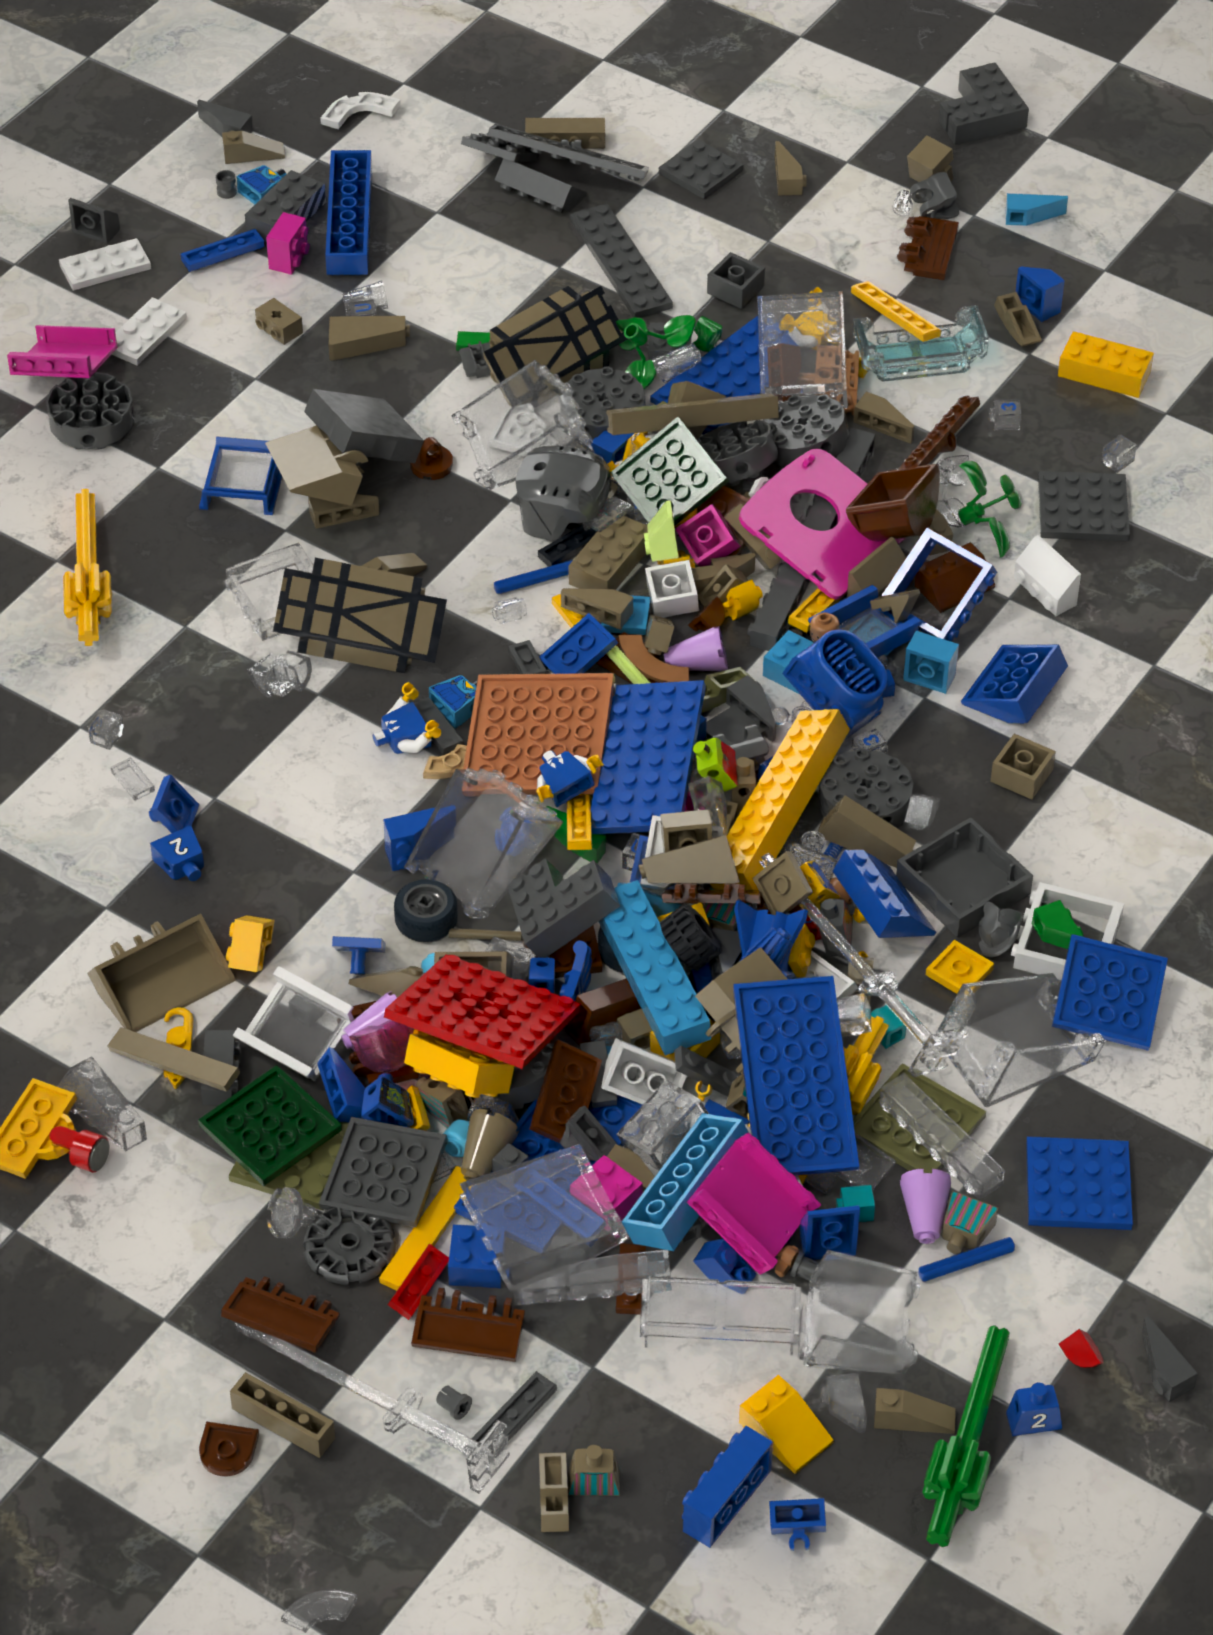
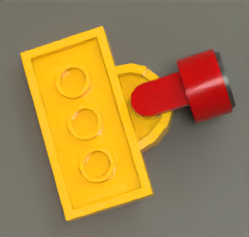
M32 1078L0 1127V1170L26 1179L38 1159L51 1160L69 1154L71 1165L94 1173L105 1164L109 1155L110 1145L107 1137L89 1130L76 1131L72 1120L67 1115L77 1100L75 1093Z

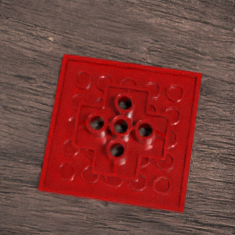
M446 954L385 1008L384 1018L523 1069L579 1013L581 1003L575 1002L567 996L553 994L546 988H537L529 985L524 980L512 979L505 976L502 972L485 969L480 964L463 961L456 955Z

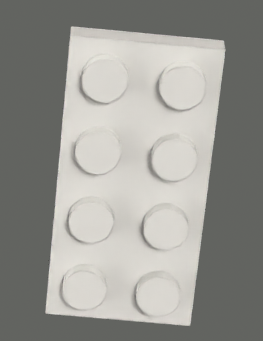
M137 238L59 259L60 267L73 291L151 269V263Z
M152 297L115 332L118 348L112 355L138 366L187 319L186 312Z

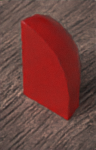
M1078 1329L1059 1343L1066 1357L1077 1366L1091 1368L1103 1364L1102 1355L1091 1336L1081 1329Z

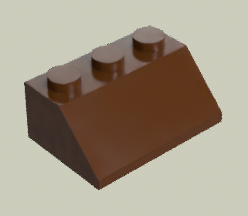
M971 542L961 546L985 560L984 555ZM950 551L921 566L915 575V587L942 613L959 605L982 569ZM995 583L988 586L985 592L995 588Z

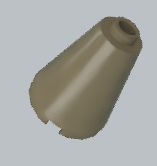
M476 1109L470 1116L461 1166V1173L464 1175V1179L475 1184L483 1182L492 1171V1159L508 1143L512 1145L519 1134V1131L516 1132L517 1125L509 1118L496 1112L494 1116L486 1114L488 1110Z

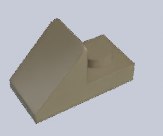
M916 589L880 596L871 600L870 604L872 610L881 608L882 612L892 610L895 623H899L908 618L920 595V591Z

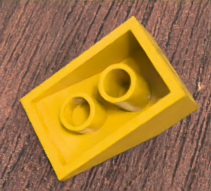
M777 1375L740 1405L739 1424L743 1427L748 1426L773 1441L772 1454L794 1474L834 1443L833 1438L800 1394L780 1375Z

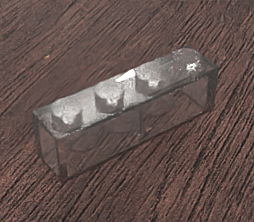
M92 1056L68 1070L57 1087L76 1094L77 1100L70 1112L73 1114L77 1113L84 1118L85 1123L99 1129L103 1136L107 1137V1139L125 1152L147 1140L145 1121Z

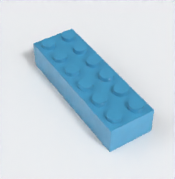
M701 1114L622 1220V1224L633 1244L669 1251L676 1249L700 1216L687 1201L735 1140L748 1133L742 1119Z

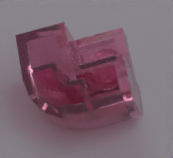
M389 1020L379 1026L370 1025L349 1036L360 1062L371 1071L391 1073L407 1066L404 1063L410 1036L407 1026Z

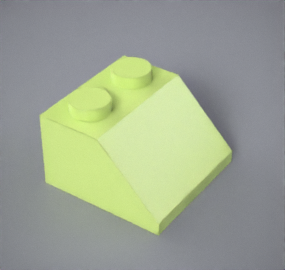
M671 500L663 504L648 523V533H644L646 555L651 554L652 562L679 558Z

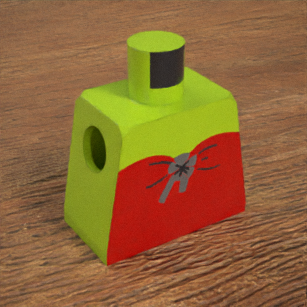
M718 738L697 742L693 747L697 758V770L715 793L719 795L738 787L735 750Z

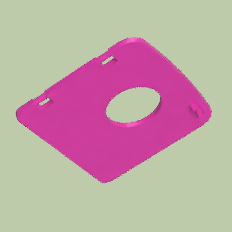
M811 449L783 468L751 497L739 513L740 523L748 532L758 537L765 543L764 545L802 576L817 585L818 589L828 597L835 600L840 599L847 593L849 571L885 542H875L864 537L852 525L846 514V508L865 488L867 483L830 453L821 449ZM800 493H813L823 497L836 510L838 516L837 525L826 531H817L804 526L792 514L790 508L791 498ZM763 530L770 538L765 537L760 531ZM906 538L895 539V540H896V542H897L898 545H899V544H901ZM816 573L824 581H819L813 574Z

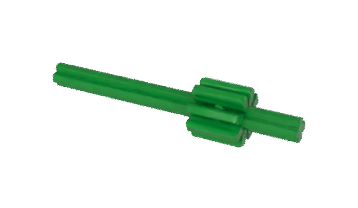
M996 1325L988 1328L957 1435L951 1436L949 1443L943 1439L935 1443L922 1491L926 1499H936L926 1538L932 1545L938 1543L941 1547L948 1546L957 1515H963L964 1508L974 1511L979 1507L991 1461L989 1452L978 1451L979 1440L1009 1341L1010 1332L1006 1328L999 1329Z

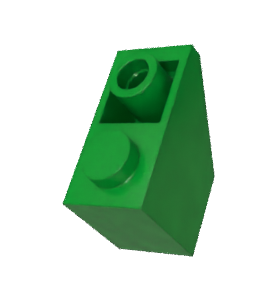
M1061 900L1034 908L1031 924L1043 942L1068 949L1072 934L1084 937L1080 926H1076L1070 910L1064 907Z

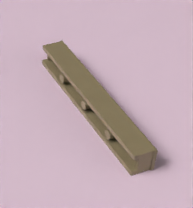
M771 393L606 410L609 422L607 432L612 435L659 431L676 417H679L686 427L779 418L778 396Z

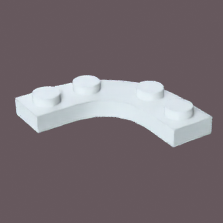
M359 92V96L350 98L346 95L330 105L321 117V124L339 129L349 116L359 111H372L392 117L401 106L400 99L374 92Z

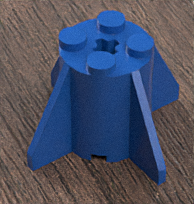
M737 900L734 911L742 951L740 959L771 928L778 929L782 927L791 935L789 940L792 944L778 968L779 970L791 972L792 969L788 964L791 948L807 919L808 911L803 909L789 915L776 911V915L768 914V910L757 911L741 900Z

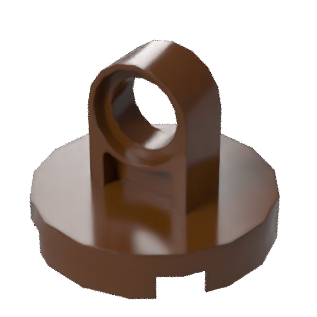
M428 437L423 442L416 462L410 463V469L414 475L422 479L423 476L431 477V480L441 479L450 474L453 456L434 437Z

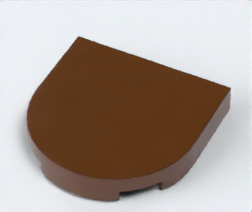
M206 1421L199 1446L200 1460L204 1468L214 1475L224 1477L233 1476L244 1471L253 1459L259 1438V1429Z

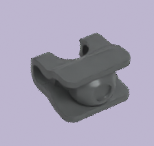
M946 172L936 173L926 180L913 184L910 188V196L913 201L923 203L920 207V216L950 219L959 215V209L955 203L957 193Z
M755 724L745 726L744 741L741 743L728 741L722 733L711 736V738L720 739L734 749L736 760L740 757L754 760L755 773H758L759 765L766 761L764 756L769 753V746Z

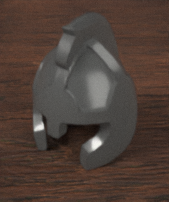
M986 902L983 907L984 917H981V921H979V934L982 940L979 942V947L982 951L980 954L986 957H997L1005 953L1015 942L1019 934L1023 915L1013 909L1000 910L995 904Z

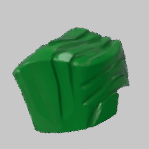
M701 316L694 329L698 338L692 343L693 347L703 352H709L715 348L722 335V325Z

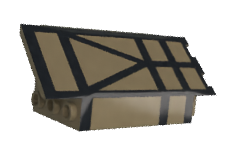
M567 286L490 329V349L484 351V358L491 370L490 376L492 380L498 383L508 404L513 406L518 402L531 404L535 409L560 395L564 385L575 374L609 366V350L628 339L616 324V321L619 319L612 306H607L603 298L605 292L602 286L581 295Z
M315 557L312 573L288 568L284 569L273 632L300 637L297 653L405 673L406 665H411L412 659L435 663L447 599L426 596V588H421L423 578Z

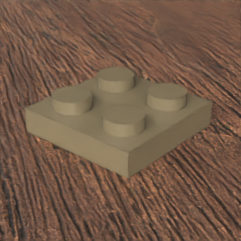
M791 851L784 852L752 878L772 915H776V911L787 914L813 893Z

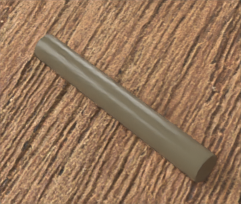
M451 928L449 930V938L521 941L522 933L520 931Z

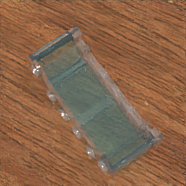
M978 306L962 307L956 313L954 324L935 325L941 330L940 337L924 342L905 329L874 332V323L870 318L853 319L852 335L856 339L863 369L875 373L882 382L965 373L971 368L970 363L978 357L984 358L988 352L989 337Z

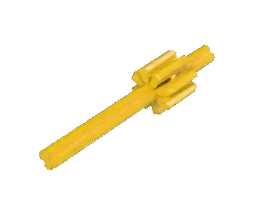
M81 489V493H76L77 564H75V573L66 571L63 576L64 614L69 619L76 616L78 640L85 641V646H92L93 641L99 640L100 616L108 618L112 613L111 575L106 570L99 573V564H97L95 494L89 493V489Z
M869 1016L854 1045H848L847 1049L843 1046L852 1115H857L861 1112L882 1071L878 1063L871 1062L873 1055L889 1028V1025L884 1023V1019L876 1016V1018ZM808 1174L798 1175L802 1185Z

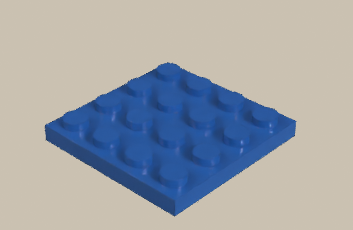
M1072 934L1051 1027L1148 1051L1151 1045L1168 958Z
M1027 1137L1028 1226L1132 1230L1129 1141Z

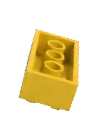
M1073 331L1060 356L1058 377L1139 398L1151 373L1154 353Z
M427 1033L410 1034L404 1060L405 1064L414 1067L413 1071L429 1074L432 1080L446 1082L449 1088L463 1090L465 1095L479 1098L480 1094L497 1097L498 1094L509 1093L515 1067Z

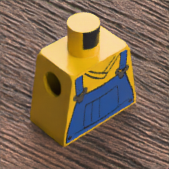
M814 860L805 862L800 866L813 891L810 896L804 899L807 904L820 910L821 903L824 900L841 897Z

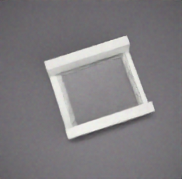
M278 966L273 973L277 980L276 985L246 1031L237 1028L233 1037L306 1078L309 1077L316 1081L320 1074L317 1062L329 1047L336 1050L342 1040L341 1036L344 1035L343 1029L355 1020L351 1013L353 1006Z

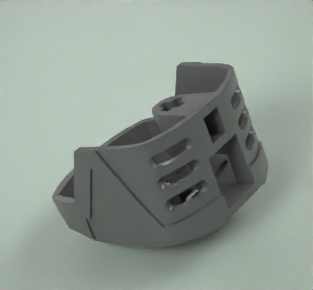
M541 446L527 453L516 476V490L524 532L530 536L554 542L562 536L568 523L591 521L605 504L611 487V473L604 458L594 452L568 446Z

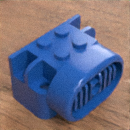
M832 630L825 633L819 640L793 657L782 673L813 710H840L850 728L844 740L881 714L880 710L884 704L881 695L887 686L885 667L868 646L852 632Z

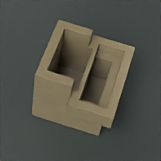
M926 136L907 156L910 178L920 182L936 173L946 172L950 181H952V166L949 165L953 160L952 148Z

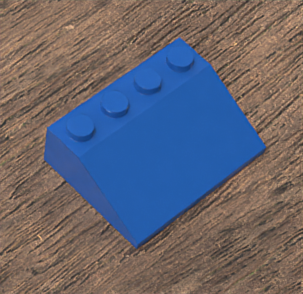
M1059 644L1002 645L961 700L962 705L1007 723H1028L1068 667Z
M844 850L833 869V873L878 938L935 936V929L889 865L865 850Z

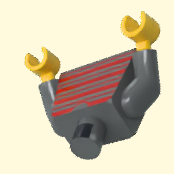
M834 898L826 899L821 903L819 929L827 957L839 956L846 961L849 959V956L868 957L864 951H860L857 954L852 953L853 918L857 923H861L866 919L858 908L855 909L854 905L846 903L845 900Z

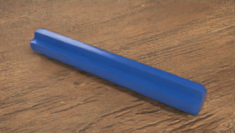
M573 560L495 581L494 590L497 594L569 575V564Z
M1007 1237L918 1268V1274L920 1279L925 1282L1011 1253L1015 1250V1244L1011 1237Z

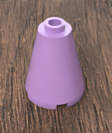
M713 627L670 646L668 652L664 653L665 663L688 667L689 671L727 670V658L720 627Z
M392 991L383 995L343 1029L344 1035L341 1038L347 1049L352 1048L353 1051H358L409 1038L410 1034H413L411 1027L384 1018L385 1008L397 999L395 994L392 995Z
M924 1169L908 1171L902 1174L900 1187L914 1238L923 1244L934 1243L941 1234L951 1188V1177L948 1173L938 1169H932V1173H924Z

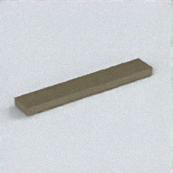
M120 1027L107 1045L111 1052L226 1092L240 1074L238 1067Z

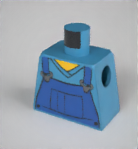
M262 165L236 176L238 193L255 205L286 175V172L282 168L274 172L266 165Z
M459 675L429 687V698L455 729L472 717L477 681L471 684L464 676Z

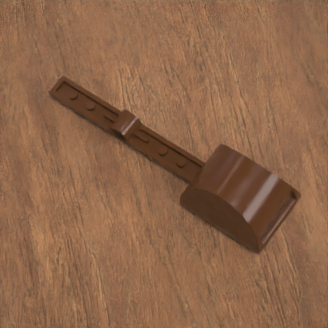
M970 396L960 397L956 404L950 408L948 413L943 416L941 421L935 425L934 429L927 434L926 438L919 443V446L912 451V454L904 460V463L897 470L878 472L846 508L847 517L859 533L869 540L880 542L887 541L890 537L901 539L921 536L926 528L930 527L938 503L940 472L937 464H928L937 454L953 452L955 450V433L980 406L978 396L971 398Z

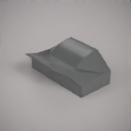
M586 1106L579 1107L567 1121L565 1133L560 1141L562 1147L576 1163L587 1160L598 1161L603 1155L606 1156L617 1144Z

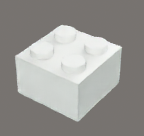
M689 560L645 568L647 587L654 615L664 618L699 611L698 595Z

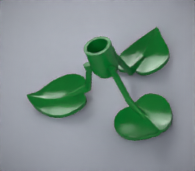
M681 315L670 319L664 326L665 335L649 331L646 322L641 318L635 317L616 321L618 328L624 332V336L628 339L619 344L620 347L627 351L636 349L641 357V361L636 360L627 367L625 373H630L643 386V389L647 388L653 382L657 372L656 363L653 360L646 361L640 349V346L647 342V335L663 340L667 339V343L671 347H681L692 337L696 324L695 317Z
M966 461L960 464L959 467L966 472L978 495L971 502L966 503V507L958 510L959 518L965 526L973 522L975 524L989 522L1001 558L1010 548V538L1004 525L1000 521L997 522L995 517L982 518L985 515L984 509L1008 498L1013 509H1018L1022 505L1020 495L1015 490L1010 477L1005 474L1000 477L1001 487L1005 495L984 505L975 503L982 496L986 495L987 489L985 486L987 485V480L979 464L974 461Z

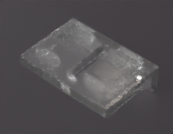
M615 496L606 500L602 509L591 521L582 523L585 531L592 528L601 532L633 510V506Z

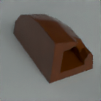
M718 596L688 624L690 628L697 632L699 629L706 631L722 625L725 619V610Z

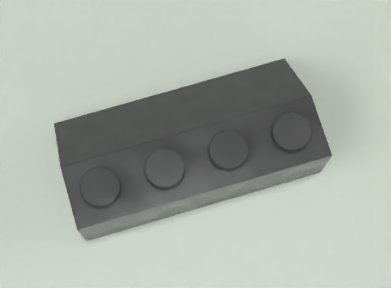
M504 158L495 177V181L501 183V188L508 191L514 188L518 190V195L525 198L531 195L535 197V202L544 206L548 202L552 204L551 209L561 213L563 209L570 212L587 194V192Z

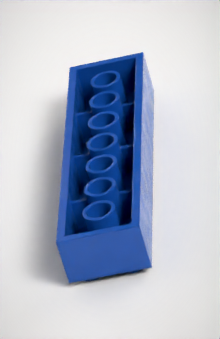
M331 150L325 255L327 275H368L372 187L371 150Z

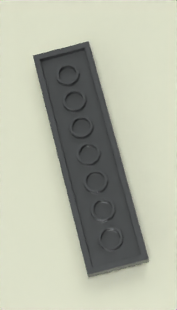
M498 124L491 126L488 132V136H491L493 141L500 143L509 141L512 142V146L517 148L527 146L531 148L532 152L539 154L548 152L551 153V157L556 159L566 157L570 159L569 162L578 165L584 162L589 164V167L592 169L601 170V168L609 170L608 173L620 176V173L628 175V179L635 181L644 179L649 167Z
M607 203L570 213V221L634 318L648 316L673 308V301Z

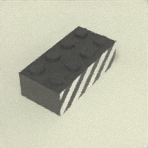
M290 170L245 214L246 232L256 229L263 240L267 242V235L283 212L305 217L306 221L309 220L326 203L325 183Z

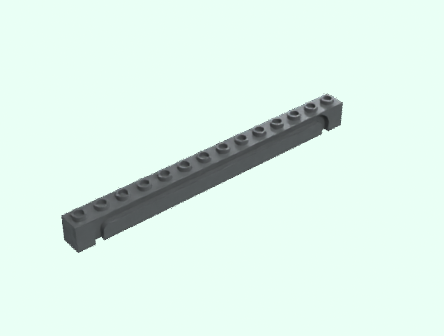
M850 428L846 446L835 458L861 478L866 468L867 460H870L874 452L876 434ZM815 494L813 505L808 506L806 519H802L801 524L817 531L830 530L837 524V512L830 502ZM785 561L780 563L778 567L777 578H773L771 581L770 592L764 595L762 608H758L756 611L755 622L749 625L747 635L750 636V646L769 651L780 640L789 626V616L797 609L810 583L809 579H806Z

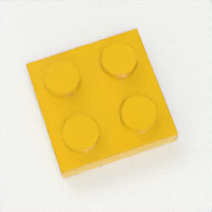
M953 940L926 968L925 975L966 999L993 971L994 963L958 941Z

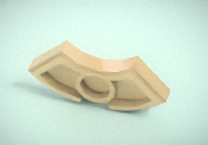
M457 744L455 749L446 755L439 757L429 756L423 772V778L445 779L462 773L467 746Z

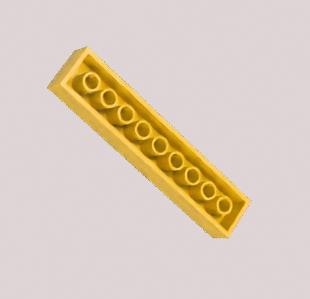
M839 709L800 711L797 715V718L727 835L740 881L735 884H746L747 890H758L752 878L776 859L850 731ZM710 883L712 888L717 890H724V885L730 884Z

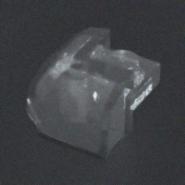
M288 650L286 654L274 657L271 654L267 655L250 667L247 672L255 687L268 698L274 694L283 697L292 689L301 692L307 686L311 678L312 665L309 657Z

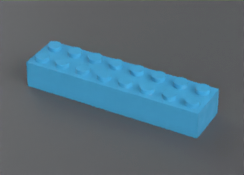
M636 880L615 887L620 907L598 922L664 1055L674 1053V1050L680 1046L688 1048L711 1040V1036L708 1037L705 1034L710 1028V1020L702 1004L695 997L697 994L677 955L666 941L660 922L639 881Z

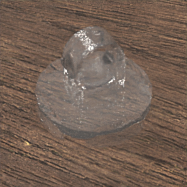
M278 1188L274 1191L268 1203L267 1210L272 1212L271 1220H267V1224L274 1237L290 1239L296 1235L300 1226L309 1227L311 1223H314L318 1212L315 1207L303 1202L300 1193L295 1188Z

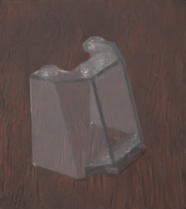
M827 1250L810 1277L806 1305L803 1304L800 1313L798 1358L804 1360V1366L905 1374L909 1367L915 1364L918 1351L914 1349V1344L906 1340V1334L910 1327V1319L907 1318V1307L913 1298L916 1299L920 1291V1283H917V1272Z

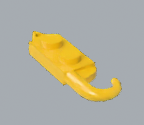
M173 1008L166 1013L164 1021L168 1022L173 1015H181L184 1017L183 1026L174 1027L167 1032L166 1043L192 1051L193 1015L185 1008ZM163 1070L164 1078H168L174 1089H177L186 1078Z

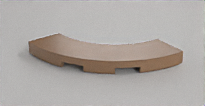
M619 635L620 650L647 680L650 678L660 683L689 681L688 667L670 665L655 658L644 646L642 635Z

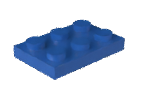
M588 613L541 654L539 658L553 674H583L617 645L618 642Z

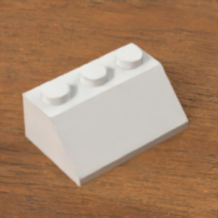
M1039 535L1035 536L1015 561L1014 578L1033 597L1039 600L1047 610L1058 616L1077 606L1081 573Z
M615 1038L606 1060L601 1088L671 1115L687 1076L676 1071L675 1061Z

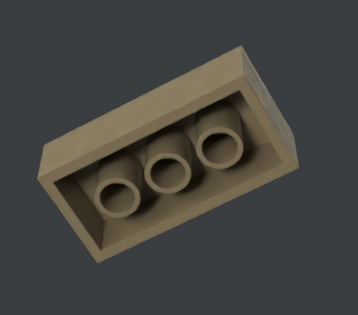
M613 512L569 564V585L579 589L616 590L646 554L644 533H648V526Z

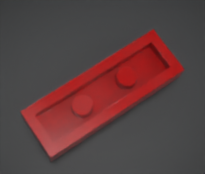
M428 1244L387 1305L409 1320L420 1305L421 1295L426 1296L449 1262V1257L431 1244Z

